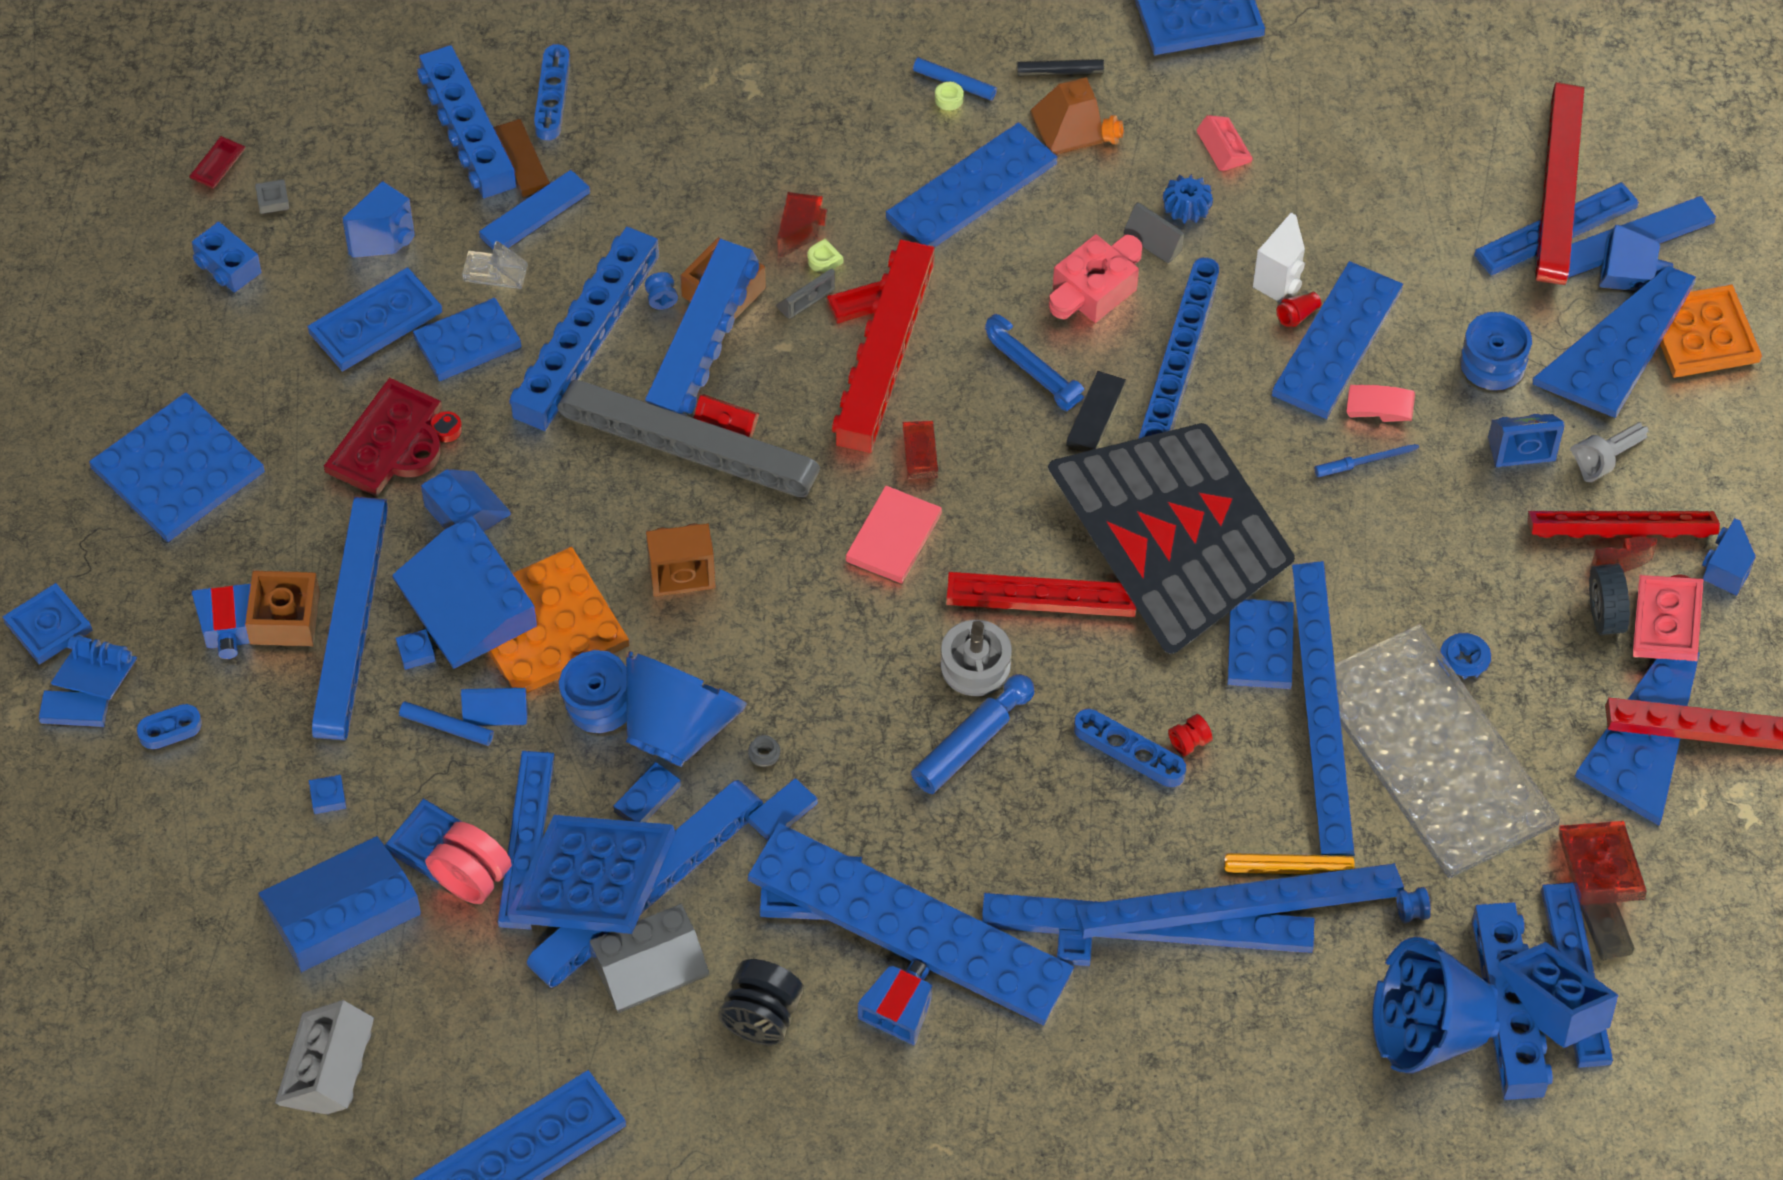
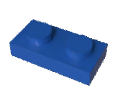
M655 762L613 806L614 813L625 821L647 822L681 787V780Z

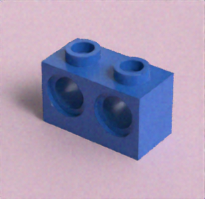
M219 221L191 241L195 263L202 270L207 269L211 272L219 285H226L234 293L262 273L258 254Z

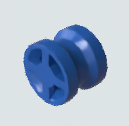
M659 272L650 275L645 280V289L649 294L648 301L652 308L662 310L670 308L677 303L678 293L673 288L675 283L671 274Z
M1425 887L1416 888L1414 892H1407L1406 890L1397 891V909L1402 923L1411 922L1413 918H1420L1421 920L1430 919V900Z

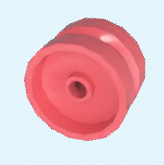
M455 822L443 837L444 844H438L426 858V866L432 876L452 894L464 901L482 904L493 891V882H499L511 868V859L499 843L481 829L465 822Z

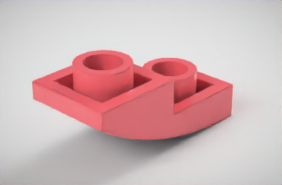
M1350 385L1346 412L1350 418L1379 416L1382 422L1412 421L1415 392L1389 386Z

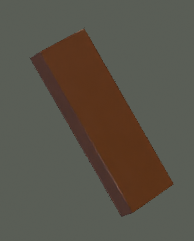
M521 119L494 126L493 128L514 168L515 181L522 197L535 194L550 184Z

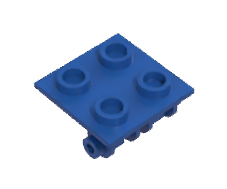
M82 635L71 636L68 641V648L72 649V651L51 681V685L111 700L134 665L137 657L132 656V651H129L126 646L121 647L106 641L101 645V641L95 639L92 643V639Z

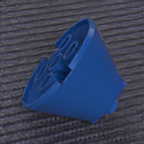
M631 651L626 656L628 736L626 742L679 767H682L684 761L687 762L742 713L747 703L720 688L718 690L706 684L702 685L703 680L641 654L635 656Z
M1411 937L1395 947L1385 962L1386 965L1390 966L1384 981L1378 980L1373 1002V1029L1376 1044L1381 1056L1388 1058L1391 1062L1393 1070L1402 1073H1416L1479 1048L1490 1037L1497 1036L1500 1022L1497 1018L1496 1000L1498 990L1495 985L1488 984L1430 939Z

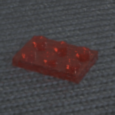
M1624 821L1559 826L1558 836L1580 905L1641 901L1646 899L1647 890Z

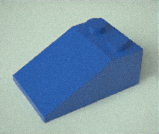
M1547 942L1499 961L1498 968L1539 1030L1563 1048L1611 1027L1619 995Z

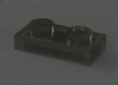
M1613 892L1581 898L1579 902L1580 908L1600 960L1605 961L1632 955L1635 948Z

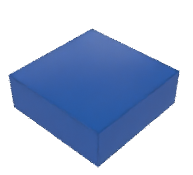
M1059 929L1057 958L1070 965L1090 966L1092 937L1083 938L1081 931Z

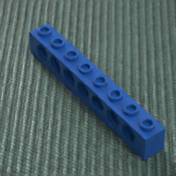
M627 226L620 236L617 235L614 238L610 252L606 257L600 259L596 273L592 279L588 278L586 280L582 294L578 300L572 301L568 315L563 322L560 321L557 324L548 344L545 343L541 348L539 359L534 366H529L521 386L513 390L509 403L512 407L514 419L546 431L558 412L557 406L572 380L580 379L658 260V238Z

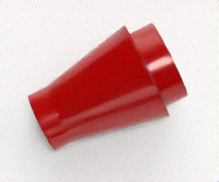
M1316 292L1283 299L1280 305L1277 306V317L1284 326L1296 327L1315 310L1319 309L1322 302Z

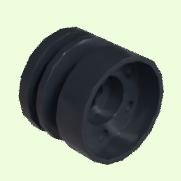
M760 959L743 960L738 965L731 981L732 990L725 995L724 1003L719 1009L718 1019L725 1028L744 1040L760 1045H779L784 1041L787 1034V1028L791 1024V1014L797 1010L804 993V985L797 976L778 964Z

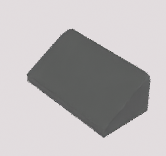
M1137 202L1124 228V234L1138 238L1142 247L1166 263H1170L1182 252L1184 232Z
M831 268L776 304V307L788 319L793 318L835 290V270Z

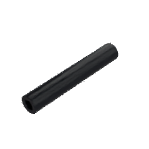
M1104 59L1017 62V76L1104 73Z

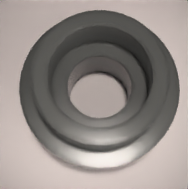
M761 735L750 743L748 756L755 765L768 767L778 761L780 746L772 737ZM761 751H768V752H769V754H766V755H762V754H759V753H760Z

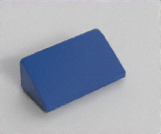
M526 688L461 689L463 721L477 726L527 724L528 702Z

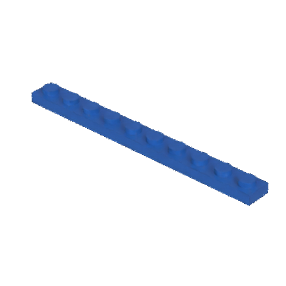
M1324 561L1292 565L1321 855L1355 856Z
M1394 863L1076 905L1075 915L1082 937L1090 938L1396 897L1397 891L1404 890V885Z
M984 893L982 922L998 930L1059 934V929L1081 931L1075 915L1076 905L1097 903L1099 901ZM1263 914L1098 937L1313 953L1314 918Z

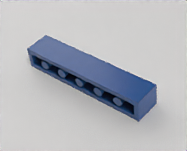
M719 239L645 399L647 403L685 416L694 411L697 404L696 396L700 388L704 387L709 379V368L713 360H716L721 353V342L725 334L729 333L733 327L734 314L738 306H741L745 301L747 295L746 288L750 279H754L758 273L759 260L753 250Z

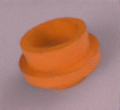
M1110 115L1109 118L1103 119L1102 135L1104 142L1118 144L1119 138H1123V122L1118 121L1116 115Z

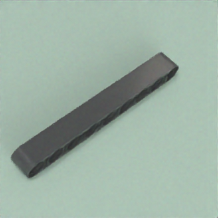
M572 380L557 406L558 411L570 420L797 497L808 496L820 472L818 463L809 457L581 380Z

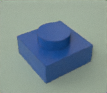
M426 629L396 637L397 647L405 670L435 662V655Z
M341 775L309 780L314 814L347 809Z

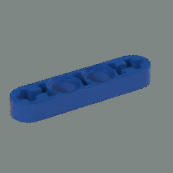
M559 44L551 45L544 51L534 117L535 134L538 138L546 141L557 138L561 133L570 70L569 50ZM555 57H559L558 67L554 66L553 63ZM552 77L561 79V82L556 85L548 84L546 81ZM547 100L558 101V104L554 107L543 105ZM546 117L551 118V124L549 128H545L547 121Z
M1084 709L1077 713L1074 721V732L1080 740L1163 786L1176 787L1183 783L1186 775V763L1180 756L1096 710ZM1090 721L1094 723V727L1083 728V723L1088 724ZM1111 735H1120L1124 738L1125 743L1120 746H1113L1108 743L1107 738ZM1139 750H1147L1153 757L1148 761H1140L1135 757V753ZM1172 767L1177 769V772H1172L1170 775L1166 774V769L1170 770Z

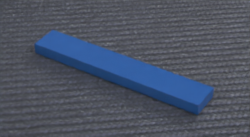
M1620 182L1575 203L1572 238L1638 208L1639 201L1625 184ZM1540 220L1475 249L1474 256L1492 276L1537 255Z
M1702 196L1621 226L1658 241L1660 244L1714 224L1716 216ZM1612 229L1572 243L1568 278L1603 264L1607 236Z
M522 751L507 853L511 859L512 866L504 875L498 926L501 928L532 930V925L511 923L508 912L545 834L555 760L554 753Z
M1575 882L1542 885L1541 893L1552 946L1595 977ZM1607 1029L1573 1044L1578 1068L1607 1066L1613 1062Z

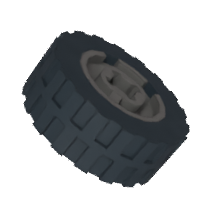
M1619 563L1592 566L1590 570L1589 594L1591 613L1599 635L1626 633L1628 631L1630 602L1626 577Z

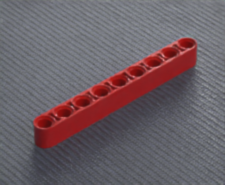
M1555 82L1553 88L1535 281L1565 286L1568 278L1584 86Z

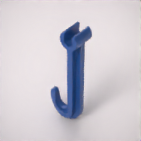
M993 314L987 319L985 329L990 341L1053 393L1055 402L1062 410L1067 412L1084 399L1081 393L1085 389L1078 381L1072 380L1068 382L1017 339L1006 332L1013 328V325L1006 318Z

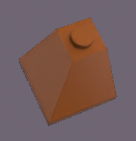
M1087 77L1058 84L1030 110L1044 145L1055 155L1104 143L1097 100Z

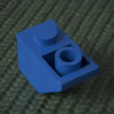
M1734 518L1729 528L1723 527L1715 542L1718 544L1715 551L1712 549L1708 551L1702 566L1706 567L1703 577L1704 581L1737 596L1750 575L1756 555L1741 521Z

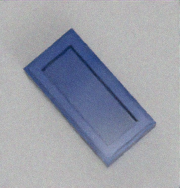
M44 690L39 713L40 724L104 727L109 699L83 692Z
M795 778L748 816V823L768 841L778 823L787 827L792 826L818 804V798Z

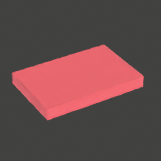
M885 486L848 550L846 562L903 584L940 518L942 507Z
M1639 576L1633 657L1698 661L1704 579Z

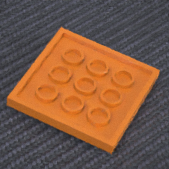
M570 547L512 573L534 604L537 626L488 652L509 688H526V693H529L559 679L567 663L581 653L600 650L613 654L630 645L627 635L573 547Z

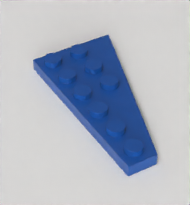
M1667 266L1533 377V385L1616 418L1695 285L1696 276Z

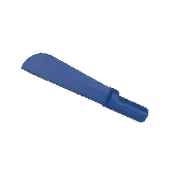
M1407 445L1355 459L1349 456L1341 460L1316 465L1314 467L1315 474L1319 478L1351 470L1357 465L1412 452L1418 449L1419 445Z

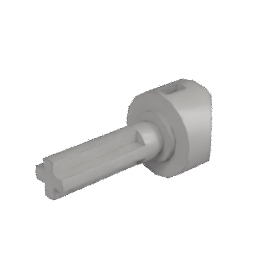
M1638 422L1607 440L1598 435H1591L1572 446L1570 451L1578 463L1584 481L1594 482L1611 472L1615 467L1616 455L1648 438L1646 435L1649 432L1647 426L1643 427L1641 422Z

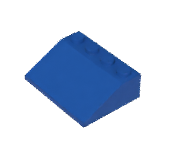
M473 516L442 531L392 575L394 581L453 669L537 626L534 604Z
M378 836L258 893L301 973L421 915L418 896L402 868Z

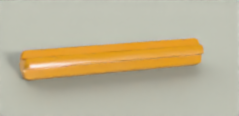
M1227 853L1224 858V868L1228 873L1318 874L1355 869V861L1352 856Z

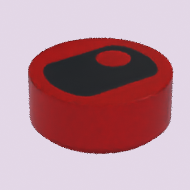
M440 412L431 420V427L437 432L440 442H452L459 438L462 433L461 419L453 412Z

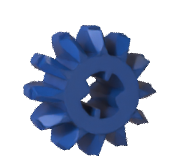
M1192 173L1188 178H1184L1179 174L1176 181H1169L1167 188L1163 192L1165 213H1171L1173 220L1181 218L1184 224L1190 219L1197 223L1199 217L1206 218L1213 205L1211 186L1205 184L1203 177L1195 180Z

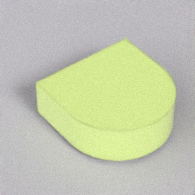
M825 238L808 250V265L815 272L825 273L831 268L835 269L843 264V256Z

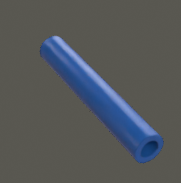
M919 57L913 66V71L941 82L957 83L964 91L990 101L994 99L997 92V87Z
M406 701L402 703L399 710L400 717L486 746L491 744L494 736V731Z

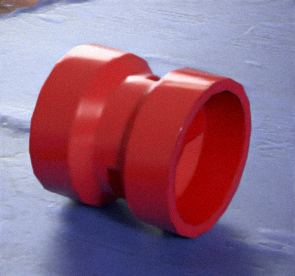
M1199 714L1189 717L1186 724H1177L1168 730L1171 744L1178 754L1183 757L1194 752L1196 746H1205L1213 741L1209 725Z

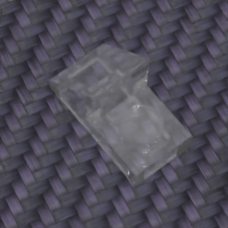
M496 241L492 254L468 251L462 277L463 281L522 289L528 263L502 243Z

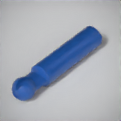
M1022 674L1009 677L1004 684V692L996 700L987 698L911 771V776L915 783L926 793L934 794L1010 721L1008 713L1016 705H1024L1031 701L1034 696L1032 680Z

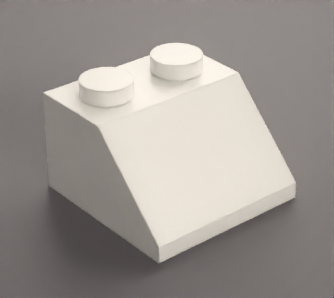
M1290 213L1257 253L1253 288L1279 303L1283 299L1289 298L1290 295L1295 296L1302 285L1300 276L1305 267V262H1303L1305 248L1295 214Z

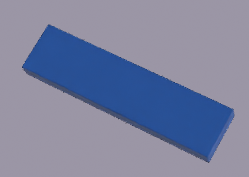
M569 170L481 229L479 237L499 255L590 194V187L572 170Z

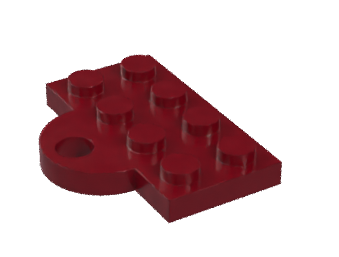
M389 377L324 464L325 473L378 497L393 475L417 477L429 472L437 464L441 455L438 434L430 426L432 418L442 409L441 400ZM419 451L431 453L424 459L415 457V454Z

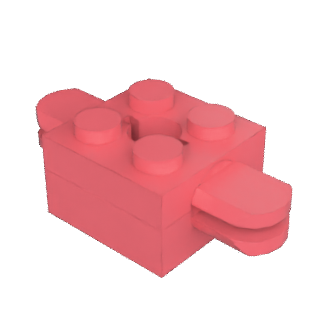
M1095 234L1054 267V291L1049 296V309L1052 315L1060 319H1067L1079 310L1096 323L1137 290L1139 268L1135 264L1142 257V244L1140 240L1132 235H1125L1110 246Z

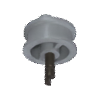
M968 620L955 625L947 632L942 641L941 672L943 678L955 691L969 696H983L997 691L1005 684L1010 674L1012 653L1010 640L1000 627L988 621Z

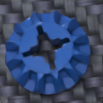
M1454 634L1442 644L1440 651L1442 667H1447L1450 670L1451 676L1454 674L1461 675L1464 680L1468 676L1478 678L1489 667L1491 662L1490 648L1483 639L1474 634ZM1460 651L1466 656L1472 655L1470 663L1465 659L1459 660Z

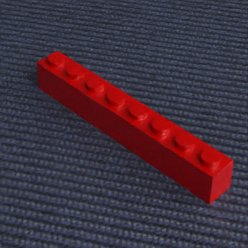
M900 239L897 250H892L888 261L890 271L889 274H883L880 285L881 297H875L872 313L875 314L873 320L868 319L866 323L864 337L867 338L865 344H859L856 360L859 361L857 367L852 366L848 379L850 388L849 391H843L840 408H842L841 415L836 414L833 420L832 432L836 433V446L872 454L934 268L935 247Z

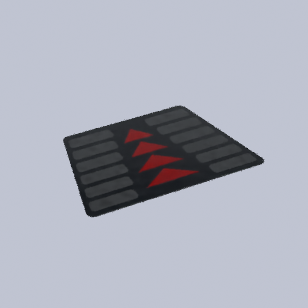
M1199 423L1054 459L1048 465L1049 472L1162 649L1169 654L1177 653L1290 566L1295 560L1294 553L1207 424Z

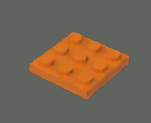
M1733 284L1690 292L1660 343L1673 378L1760 363L1762 358L1761 351Z

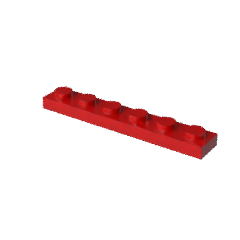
M1528 511L1527 519L1532 535L1542 538H1550L1554 535H1568L1573 538H1581L1585 535H1599L1604 538H1612L1616 535H1630L1635 538H1643L1647 535H1661L1666 538H1675L1678 535H1692L1697 538H1706L1709 535H1719L1720 522L1714 511Z
M949 572L946 605L1135 617L1136 606L1121 583Z
M1608 697L1605 704L1608 730L1783 750V717Z

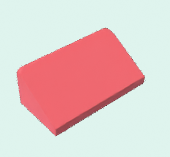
M1207 115L1197 128V133L1220 171H1227L1252 162L1251 154L1229 117Z

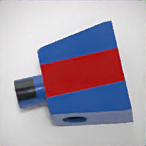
M251 583L192 590L206 647L218 648L219 657L223 659L236 657L238 655L237 645L250 643L245 622Z
M917 960L911 962L906 972L895 966L888 967L858 1003V1019L909 1044L915 1045L932 999V985L924 981L929 968Z

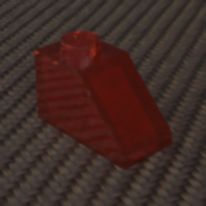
M788 192L777 237L779 257H785L818 238L820 227L826 226L828 209H823V196Z

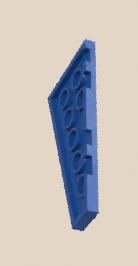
M1656 659L1628 699L1688 706L1698 661ZM1607 728L1578 768L1575 777L1660 826L1680 738L1612 731Z

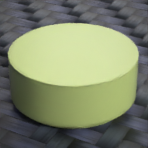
M944 82L935 89V103L939 108L951 111L958 109L963 104L964 91L959 84Z

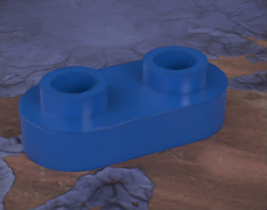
M182 704L143 718L137 726V734L140 743L144 747L159 749L195 736L202 727V720L197 708L189 704ZM186 722L191 723V724H189V725H187V726H184V727L181 726L183 723H186ZM154 733H159V734H160L159 736H156V737H150V736H151L152 734H154Z

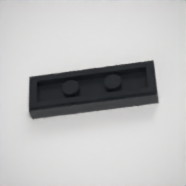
M1097 371L1067 438V447L1083 452L1099 448L1126 386V379Z

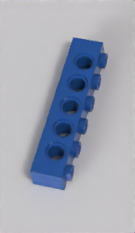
M452 45L419 55L420 68H417L419 80L422 85L427 84L429 88L427 89V94L432 106L437 105L439 108L437 114L442 126L447 125L450 143L452 147H458L460 163L463 168L468 167L470 171L468 176L473 189L478 188L484 199L516 188L514 168Z
M1515 902L1476 905L1472 917V926L1481 976L1484 981L1495 985L1498 990L1496 1001L1500 1029L1497 1036L1493 1037L1503 1099L1543 1098L1548 1085L1552 1084L1553 1081L1551 1065L1545 1064L1544 1054L1547 1052L1545 1034H1540L1539 1028L1498 968L1499 961L1529 949L1528 944H1523L1521 934H1524L1522 914H1517ZM1496 938H1503L1507 940L1508 943H1501L1497 941ZM1507 997L1516 998L1519 1003H1512L1507 1000ZM1519 1027L1523 1029L1525 1033H1517L1512 1028ZM1519 1057L1526 1058V1059H1528L1531 1063H1529V1064H1524V1063L1520 1062L1517 1058H1519Z

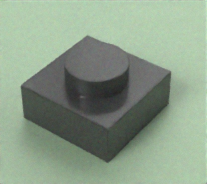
M284 179L255 184L260 214L290 209Z

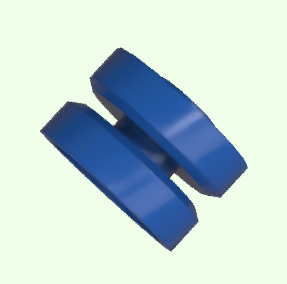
M1488 312L1477 316L1468 325L1460 357L1461 370L1467 379L1478 387L1488 390H1504L1515 386L1523 378L1532 347L1530 330L1523 321L1514 315L1504 312Z
M600 650L584 652L571 659L561 672L559 688L567 713L573 723L582 730L592 733L613 731L625 724L627 721L626 666L622 660L608 651Z

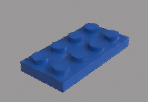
M407 267L307 327L309 334L343 372L441 314L443 311L442 305Z

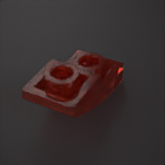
M1636 536L1625 538L1622 549H1615L1613 547L1595 549L1591 567L1619 563L1624 572L1636 569L1652 560L1657 539Z

